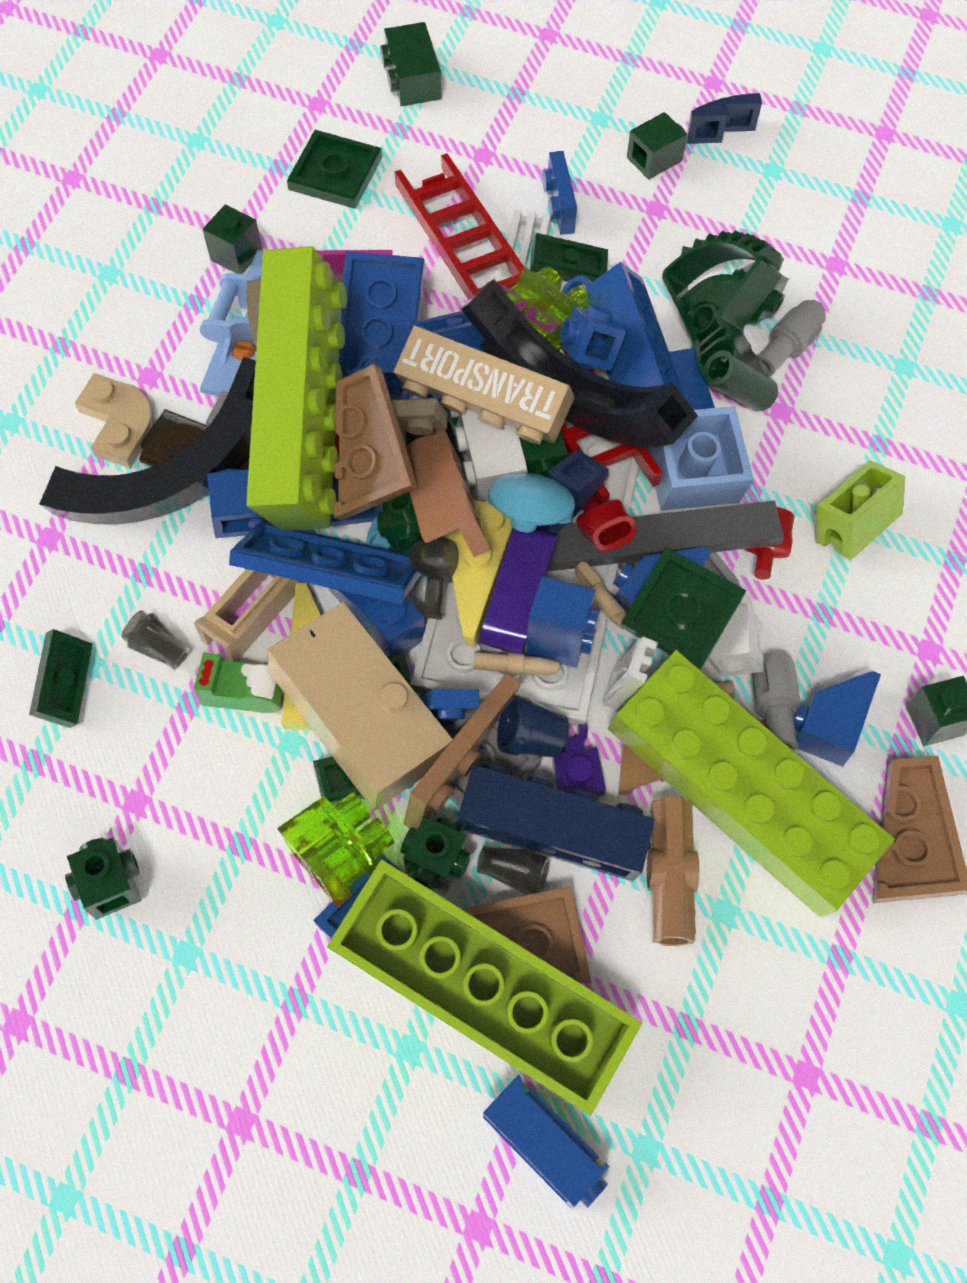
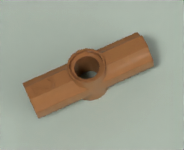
M664 797L652 800L650 810L651 817L655 818L651 834V848H649L647 855L646 880L648 891H652V942L662 946H681L695 942L696 913L694 893H697L699 884L698 852L693 850L692 801H687L682 797Z

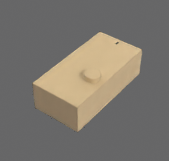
M344 602L267 649L269 674L374 811L422 779L453 740Z

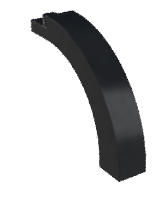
M495 279L486 283L460 308L485 339L479 345L485 353L569 385L575 398L565 421L590 434L624 445L661 447L674 444L698 417L697 413L673 382L651 387L621 384L601 377L565 356L530 324Z
M243 356L228 395L211 424L195 441L175 456L147 469L119 475H91L55 466L39 505L54 516L90 524L117 525L157 518L179 510L198 500L209 492L207 473H215L229 468L235 469L250 451L256 361Z

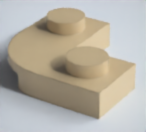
M93 373L75 402L79 413L106 422L90 448L95 457L131 469L142 451L141 442L154 425L150 404L145 395L137 388Z

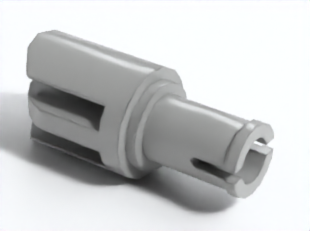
M816 300L802 301L798 306L789 310L771 329V342L757 355L759 364L766 375L772 376L788 357H799L818 337L822 330V324L826 320L825 308L821 302Z
M776 652L763 662L764 672L751 673L756 713L766 720L767 729L795 752L794 749L797 750L799 747L796 740L793 717L796 715L798 708L801 707L796 667L790 655L785 652Z

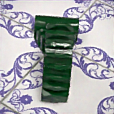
M722 230L719 235L709 233L705 240L696 238L692 248L683 246L681 255L663 270L662 279L694 341L697 365L704 380L712 387L752 410L764 411L775 402L778 396V385L774 379L764 373L759 364V358L753 352L743 330L747 322L782 278V274L779 271L784 258L771 244L765 240H760L753 234H744L736 230L730 233ZM737 259L755 261L742 279L731 274L714 275L702 280L688 290V286L695 279L716 265Z

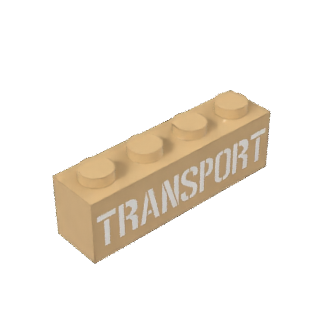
M413 326L393 371L404 384L402 389L409 394L421 399H425L427 394L440 398V404L453 412L463 414L465 409L479 414L478 420L497 429H501L503 424L518 429L516 434L519 437L540 445L542 439L553 444L555 443L575 398L570 386L417 326Z

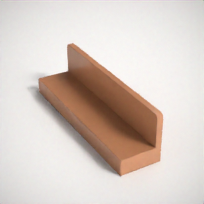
M445 429L435 430L432 434L422 436L406 444V451L418 487L410 491L424 542H431L459 529L473 557L489 551L490 547L461 461Z

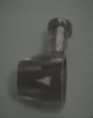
M439 537L428 543H425L424 540H419L411 546L409 551L410 566L427 577L424 609L421 611L425 619L442 620L443 617L441 607L444 582L453 576L459 557L456 543L449 538Z

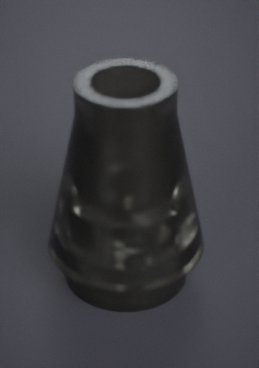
M143 610L138 611L128 621L121 634V638L127 642L128 649L164 663L173 670L182 665L190 652V648L185 646L155 613L147 614Z
M483 846L478 858L477 872L487 875L524 895H529L531 892L540 893L546 884L550 858L540 855L539 849Z

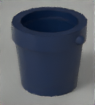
M514 695L499 719L497 729L498 749L501 753L513 756L525 754L556 758L562 752L567 740L568 718L561 712L532 702L530 698Z

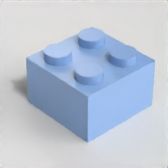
M735 406L694 410L698 417L674 444L661 447H646L662 471L661 483L655 486L661 511L740 503L754 478Z

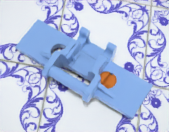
M257 250L247 274L225 273L220 279L219 285L221 290L209 318L203 320L199 328L204 338L218 342L200 386L201 393L220 396L222 390L229 392L243 356L256 361L257 348L248 321V311L245 317L234 316L232 321H225L235 296H238L240 307L247 308V280L261 279L263 251Z

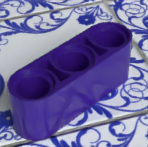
M512 529L483 623L479 644L522 655L527 640L529 614L541 576L546 577L558 537L557 534L540 529L529 533Z

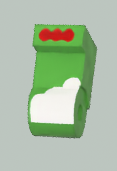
M203 652L193 688L202 706L260 713H273L279 710L283 691L269 674L268 665H249V663L223 660L221 654Z

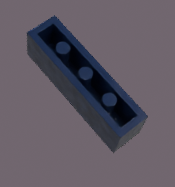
M484 763L482 767L477 765L472 767L456 823L462 827L464 832L633 882L643 872L655 818L643 815L644 811L634 805L618 803L616 807L598 802V796L582 790H573L571 793L554 789V784L546 779L528 777L527 780L510 776L509 770L502 766Z

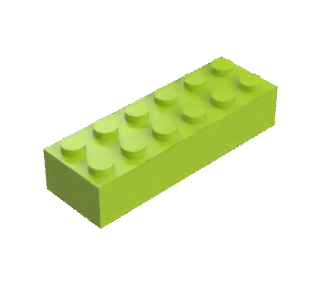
M313 246L263 250L246 506L280 530L330 529L331 514H334V502H336V495L332 488L335 462H339L338 452L334 446L336 381L343 378L342 369L339 364V349L343 348L345 344V333L341 324V309L346 307L347 293L344 283L338 280L332 272L329 263L323 260Z
M677 650L671 654L616 714L607 728L684 798L692 801L693 806L818 917L838 911L895 840Z
M382 859L327 945V948L590 1116L643 1022Z

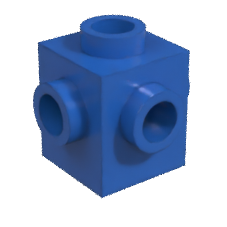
M590 305L588 310L573 307L570 318L565 319L560 330V346L570 356L571 360L586 369H593L594 366L609 371L612 370L626 331L612 319L613 313L596 305Z

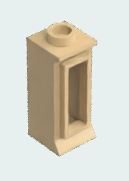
M245 569L208 612L194 622L201 641L208 646L213 640L217 641L223 646L228 660L238 662L293 599L295 585L299 581ZM268 575L274 578L233 625L227 623Z

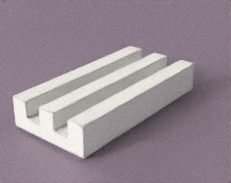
M514 209L507 242L514 251L520 226H525L519 253V260L524 267L527 261L533 229L539 228L540 234L548 235L551 214L544 213L543 218H536V212L529 211L528 216H522V210ZM503 262L501 265V276L511 277L512 275L506 263ZM527 270L531 278L538 281L539 274Z
M643 636L613 667L602 700L604 706L617 711L645 683L648 674L644 672L650 667L653 659L649 656L655 651L658 642Z

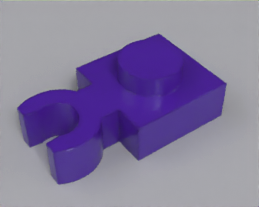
M578 723V735L574 738L567 737L563 752L556 758H552L557 789L571 793L573 790H582L596 796H604L606 789L597 747L584 749L588 735V726L586 723Z

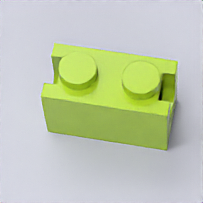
M869 460L817 505L816 543L824 547L832 543L838 553L852 560L903 514L906 476Z

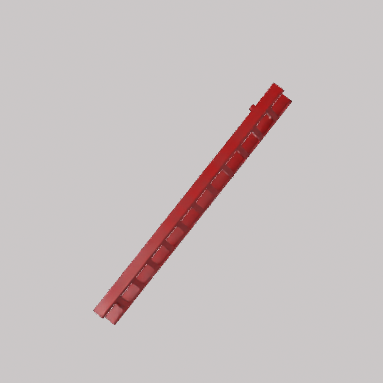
M449 154L441 155V166L444 173L422 180V187L413 189L401 169L394 171L397 189L468 301L481 289L476 287L469 275L505 262L512 276L497 283L511 291L521 288L529 300V304L520 310L522 314H525L534 306L559 323L550 333L545 330H541L539 333L548 342L556 341L565 356L570 358L560 346L562 322ZM452 190H456L463 201L429 213L422 203L424 200ZM470 213L479 225L446 238L437 226ZM484 238H488L496 250L463 263L460 262L453 251ZM537 310L534 311V315L538 314L544 324H554V322ZM587 369V370H589V371L595 373V371H594L593 369ZM563 423L561 431L568 456L577 449L582 451L576 441L591 434L576 426L567 428L565 423ZM622 444L591 457L606 467L632 456L652 487L661 483L662 471L646 447ZM602 484L593 497L601 504L609 500L610 493Z

